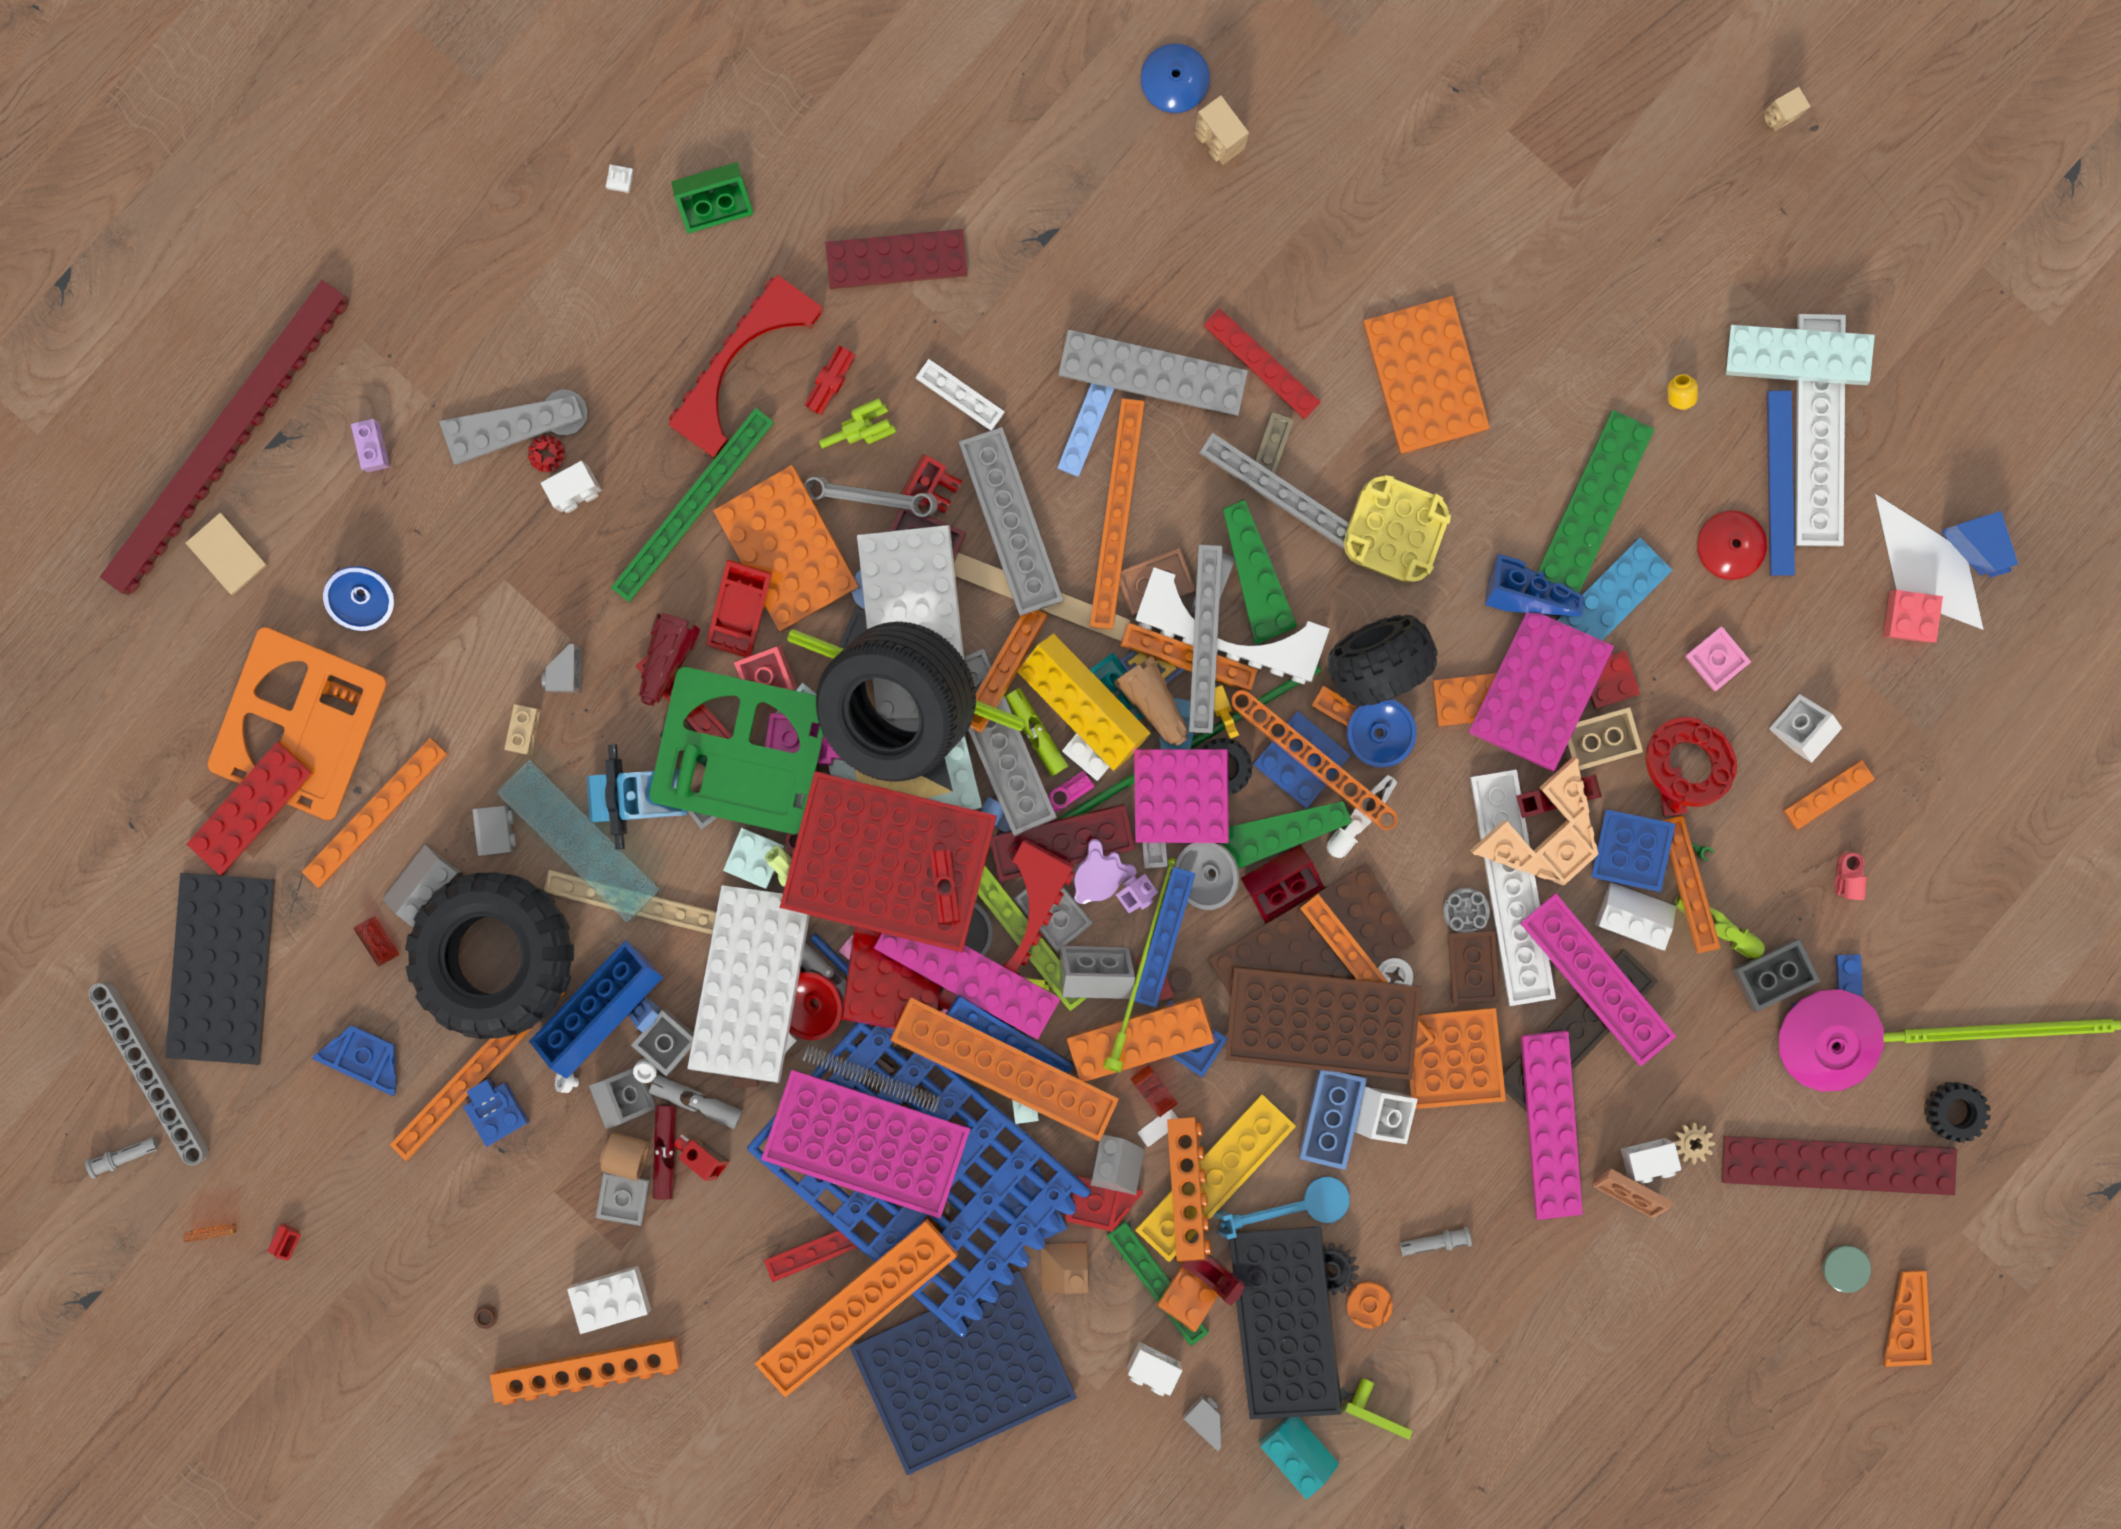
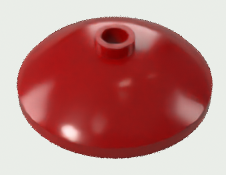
M1724 511L1714 515L1703 525L1697 539V552L1703 566L1714 576L1726 580L1742 579L1754 573L1761 566L1767 551V539L1762 526L1752 516L1740 511ZM1733 540H1737L1739 542L1738 548L1733 547Z
M815 972L799 973L789 1032L798 1038L809 1041L824 1039L838 1028L842 1020L843 1001L841 994L834 983L827 977ZM814 999L818 1001V1006L814 1004Z

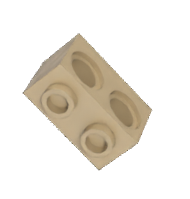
M1797 87L1776 99L1764 111V118L1768 126L1773 127L1774 131H1777L1798 119L1811 106L1801 89Z
M514 704L504 750L532 755L542 710Z

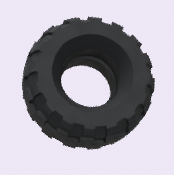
M1407 614L1404 616L1395 615L1367 624L1335 644L1328 655V671L1340 697L1346 699L1349 704L1356 706L1375 705L1394 699L1403 693L1405 694L1426 681V678L1432 675L1437 666L1436 656L1438 651L1426 625L1422 624L1417 617Z

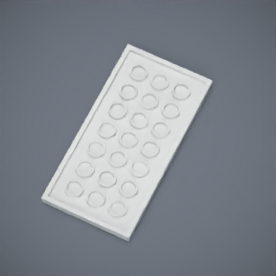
M950 525L857 535L867 629L882 623L895 621L916 623L917 625L930 628V630H934L935 633L937 632L943 638H946V641H949L957 649V652L960 653L964 660ZM873 679L876 711L884 720L919 717L913 698L903 687L886 679Z
M721 886L687 1069L780 1083L810 915L779 908L782 893Z

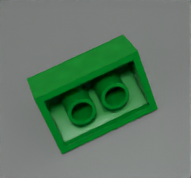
M738 162L671 181L674 197L687 234L754 214Z

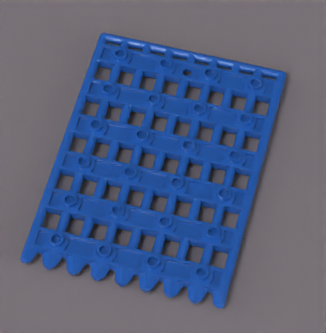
M857 1022L830 1052L829 1061L832 1055H834V1063L836 1057H839L847 1049L851 1054L847 1057L846 1067L851 1061L850 1069L855 1063L854 1071L860 1065L859 1071L862 1066H864L863 1073L866 1068L868 1070L872 1069L873 1073L876 1071V1076L881 1073L880 1079L885 1075L884 1081L889 1076L888 1083L893 1078L892 1085L894 1084L890 1094L888 1095L891 1082L885 1093L886 1085L876 1095L865 1084L863 1085L862 1081L859 1083L861 1072L856 1081L854 1080L857 1070L850 1080L853 1068L848 1078H846L849 1066L843 1076L844 1066L838 1075L840 1064L827 1081L851 1089L854 1087L860 1092L899 1105L906 1098L907 1086L910 1084V1092L913 1086L915 1088L921 1083L933 1095L935 1094L936 1098L940 1096L937 1107L933 1113L934 1106L930 1111L932 1103L926 1110V1106L922 1108L921 1102L917 1106L918 1099L913 1105L914 1096L909 1103L910 1092L906 1102L917 1111L945 1120H949L956 1114L971 1127L951 1187L959 1179L975 1195L965 1204L949 1191L947 1201L960 1211L951 1222L943 1215H941V1218L929 1216L944 1229L941 1235L956 1251L963 1245L979 1260L970 1270L956 1258L949 1263L953 1269L963 1276V1279L955 1288L936 1273L912 1293L916 1299L957 1335L964 1337L968 1330L961 1317L964 1315L973 1320H980L983 1316V1311L976 1300L981 1298L990 1303L998 1300L999 1295L992 1284L993 1280L1004 1285H1011L1014 1281V1275L1009 1269L1008 1263L1010 1262L1022 1268L1027 1267L1030 1260L1023 1246L1027 1245L1036 1250L1043 1249L1045 1240L1038 1229L1041 1227L1050 1232L1059 1231L1060 1222L1054 1211L1058 1210L1067 1215L1074 1214L1076 1206L1069 1194L1072 1192L1081 1197H1088L1091 1191L960 1074L916 1053H913L909 1059L905 1058L891 1045L893 1042L890 1041L894 1029L881 1026L871 1028L868 1024ZM862 1031L866 1037L856 1046L853 1040ZM884 1052L901 1066L893 1077L876 1063ZM828 1058L823 1067L821 1068L820 1064L811 1075L823 1079L822 1075L830 1068L832 1060L826 1070ZM935 1065L952 1079L943 1090L926 1076ZM901 1081V1082H902V1084H901L902 1090H901V1092H900L898 1098H896V1097H897V1094H898L899 1087H900L899 1082ZM906 1083V1086H905L906 1092H905V1094H904V1096H903V1098H902V1100H901V1096H902L903 1089H904L903 1084ZM895 1085H896V1087L898 1086V1088H897V1090H896L894 1096L892 1097L893 1091H894V1088H895ZM970 1096L987 1110L978 1121L961 1107ZM776 1114L747 1146L748 1151L874 1262L918 1227L920 1222L928 1215L904 1206L899 1209L894 1203L855 1190L849 1196L838 1185L809 1175H805L798 1183L782 1169V1166L761 1160L763 1151L759 1146L769 1137ZM1004 1127L1021 1140V1143L1013 1152L996 1138ZM989 1144L1006 1158L998 1169L980 1155ZM1039 1158L1056 1171L1048 1182L1031 1169ZM973 1162L991 1176L982 1187L965 1173ZM1024 1175L1041 1189L1032 1200L1015 1186ZM826 1188L843 1202L835 1213L831 1212L817 1199ZM1008 1193L1025 1206L1017 1217L1000 1204ZM876 1202L893 1215L885 1227L868 1213ZM993 1210L1010 1224L1001 1235L984 1221ZM861 1219L878 1233L869 1244L852 1230ZM977 1228L994 1241L986 1252L969 1239ZM931 1280L948 1295L940 1305L936 1304L923 1292Z

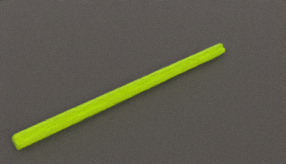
M791 630L787 638L789 642L833 659L843 650L841 647L797 630ZM976 700V715L1018 731L1023 730L1025 719Z

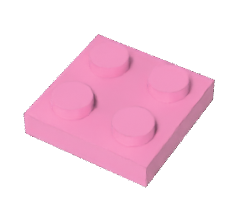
M1722 626L1684 656L1713 692L1717 691L1751 663L1749 658Z

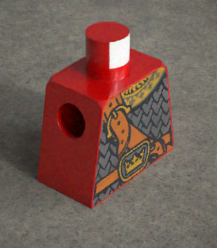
M681 1135L674 1143V1146L682 1152L679 1160L705 1181L717 1180L730 1162L700 1139H692L690 1141L684 1135Z

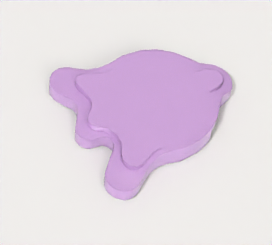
M1091 839L1088 843L1087 856L1078 864L1074 872L1075 901L1079 904H1086L1111 897L1124 880L1136 875L1135 866L1121 863L1118 853L1114 851L1104 856L1101 842L1098 839Z

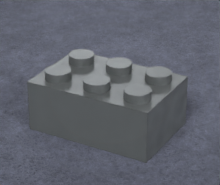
M1794 938L1765 951L1758 958H1751L1731 968L1750 1010L1756 1012L1820 982L1800 939Z

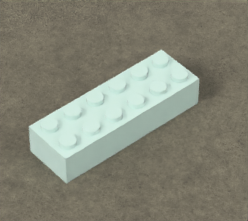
M1731 325L1726 375L1868 385L1871 376L1875 335Z

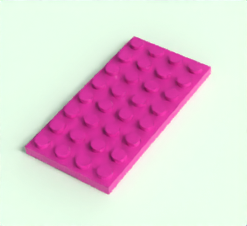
M792 1069L761 1160L941 1218L970 1128Z

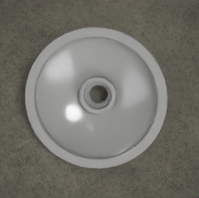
M1192 843L1178 856L1175 864L1176 868L1196 873L1188 898V902L1191 905L1203 910H1214L1232 900L1239 886V869L1233 855L1219 843ZM1212 869L1215 870L1216 876L1212 874Z

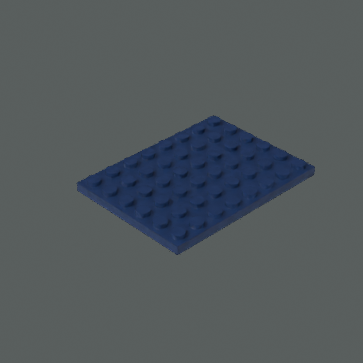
M1020 1270L1012 1272L1014 1281L1011 1285H1004L997 1281L992 1282L999 1295L996 1302L990 1303L981 1298L976 1300L983 1311V1316L980 1320H973L964 1315L961 1317L968 1330L964 1337L957 1335L934 1313L928 1310L850 1346V1350L907 1475L1077 1398Z

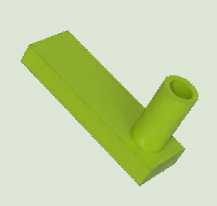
M1361 1378L1352 1403L1345 1402L1342 1407L1343 1411L1405 1439H1410L1412 1430L1364 1409L1374 1383Z

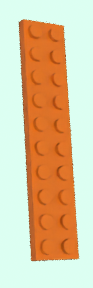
M911 997L890 1038V1041L1099 1142L1119 1100Z
M926 1219L761 1355L754 1364L784 1397H787L955 1259L958 1252L932 1223Z

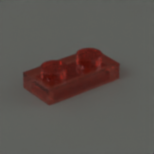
M375 916L353 928L378 967L400 955Z

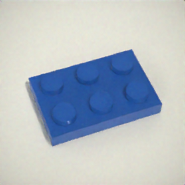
M1169 1000V1002L1167 1003V1005L1173 1004L1174 1002H1172L1171 1000ZM1213 1029L1215 1035L1214 1043L1172 1055L1171 1057L1203 1078L1226 1043L1227 1037Z

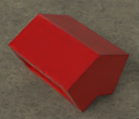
M284 1223L279 1225L267 1252L273 1254L276 1258L289 1261L301 1234L295 1228Z

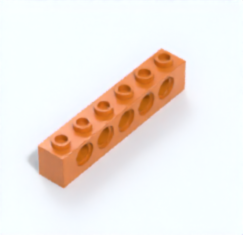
M1195 1117L1167 1119L1176 1258L1180 1262L1208 1260V1254H1211L1210 1240H1206V1231H1209L1208 1216L1205 1217L1204 1207H1208L1207 1193H1203V1183H1206L1205 1169H1201V1160H1204V1147L1200 1146L1199 1137L1203 1136L1202 1123H1198V1119ZM1190 1136L1192 1139L1191 1146L1187 1149L1182 1148V1138ZM1191 1159L1194 1167L1190 1172H1185L1182 1167L1185 1160ZM1188 1183H1193L1195 1185V1192L1187 1196L1184 1192V1187ZM1190 1206H1194L1197 1210V1215L1194 1219H1188L1186 1216V1210ZM1191 1230H1196L1199 1235L1195 1243H1190L1187 1238Z

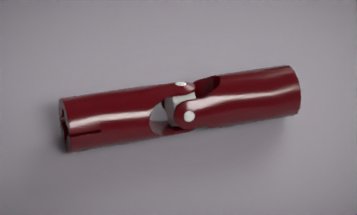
M655 1105L653 1199L668 1200L673 1199L676 1105Z

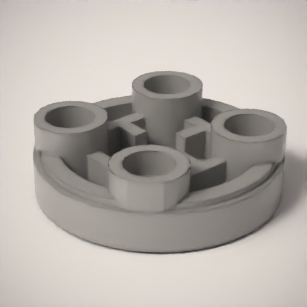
M1457 889L1451 892L1444 901V920L1455 932H1478L1486 926L1489 919V903L1485 896L1475 889Z

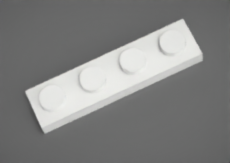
M928 359L916 376V380L990 431L995 428L1005 413L930 359Z

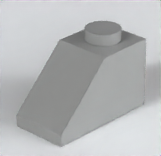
M1201 1395L1183 1414V1417L1210 1445L1219 1451L1221 1449L1220 1413L1217 1409L1219 1405L1210 1396L1205 1398Z

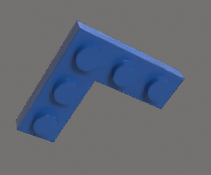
M1861 954L1835 955L1837 990L1842 989L1863 998ZM1791 1003V1009H1792L1797 1003Z

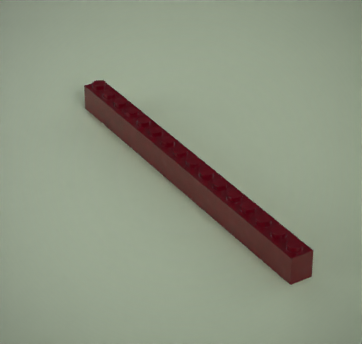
M321 280L100 575L101 579L120 593L126 595L134 593L141 584L139 581L144 575L152 571L156 558L166 552L168 542L172 537L175 538L181 532V525L186 519L193 516L198 502L208 496L210 486L222 477L223 469L227 463L230 464L234 461L238 454L236 451L241 445H245L249 441L251 431L255 426H259L264 421L266 411L269 407L272 408L279 400L278 395L283 389L285 390L291 385L293 375L305 366L307 356L310 352L313 353L317 350L321 343L319 340L324 334H328L332 330L337 316L342 315L348 308L347 303L349 302L348 298L325 281Z

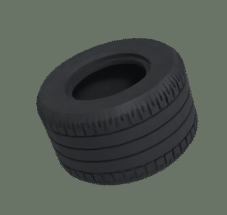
M903 621L882 623L862 632L827 665L817 687L816 712L819 726H821L825 739H827L833 751L847 765L849 764L850 767L858 770V772L878 780L890 782L908 781L933 770L965 736L975 714V683L970 669L965 663L966 661L963 660L957 649L949 641H946V638H943L937 632L935 633L934 630L917 625L916 623ZM877 678L890 680L903 687L910 694L919 713L917 732L899 729L885 721L877 713L869 700L866 680Z

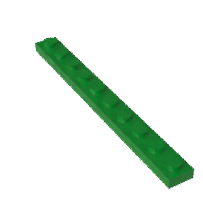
M757 408L753 410L612 585L611 588L629 603L634 599L775 424L771 419Z

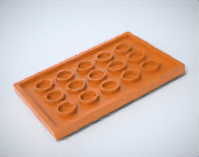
M1453 296L1363 321L1400 455L1490 429Z
M794 465L785 468L713 510L741 563L772 573L765 607L779 632L784 631L860 587Z

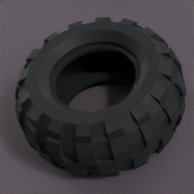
M499 872L473 873L461 876L460 879L446 883L433 892V897L425 905H422L415 915V925L412 932L407 935L405 950L408 951L409 960L408 966H405L408 981L413 983L417 992L415 998L424 1011H429L435 1017V1021L449 1031L453 1030L463 1034L465 1037L476 1039H498L516 1035L533 1028V1025L546 1018L557 1007V1001L563 992L567 990L571 979L569 975L571 962L574 961V944H571L568 933L570 927L565 915L561 914L555 906V900L543 889H539L531 884L529 880ZM484 917H493L507 924L517 936L521 947V964L517 975L507 987L494 994L484 993L473 987L463 976L458 962L459 944L464 933L472 924Z

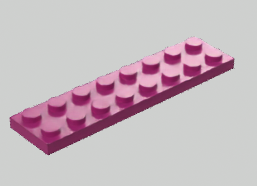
M1556 893L1519 923L1639 1066L1644 1065L1677 1037Z
M882 933L874 949L957 995L960 994L983 1010L1037 1040L1061 999L967 945L964 946L963 953Z
M1563 1030L1520 1035L1535 1218L1542 1220L1583 1215L1569 1033Z

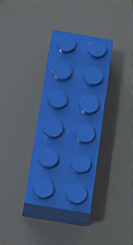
M625 940L529 1042L551 1070L567 1079L664 977L641 950Z

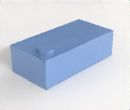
M1317 1071L1297 1158L1346 1170L1366 1078L1341 1072Z

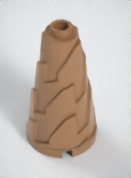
M1151 656L1145 662L1137 665L1114 681V684L1118 690L1123 692L1131 704L1137 707L1145 719L1155 727L1162 738L1170 744L1174 743L1177 747L1188 739L1186 736L1188 734L1187 725L1176 707L1177 704L1166 686L1167 683L1157 667V662Z

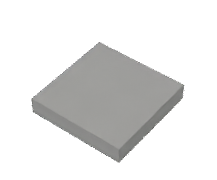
M603 1172L596 1218L642 1226L650 1179L640 1177L638 1182Z

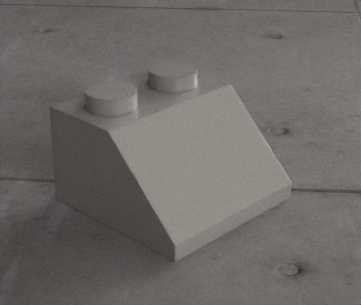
M569 644L546 666V673H542V686L545 687V691L552 693H581V646Z
M509 806L472 809L478 856L515 852L514 847H517V837L515 833H512L511 824H514L513 810H510Z
M634 1068L589 1085L606 1129L655 1109V1103L652 1095L649 1093L647 1083H641L634 1077Z
M1103 1134L1098 1143L1090 1185L1136 1195L1145 1149L1125 1139Z

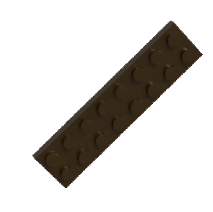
M1622 949L1614 957V963L1643 997L1658 982L1626 949ZM1578 995L1542 1033L1568 1031L1572 1071L1610 1031L1583 998ZM1521 1054L1503 1072L1505 1092L1526 1111Z

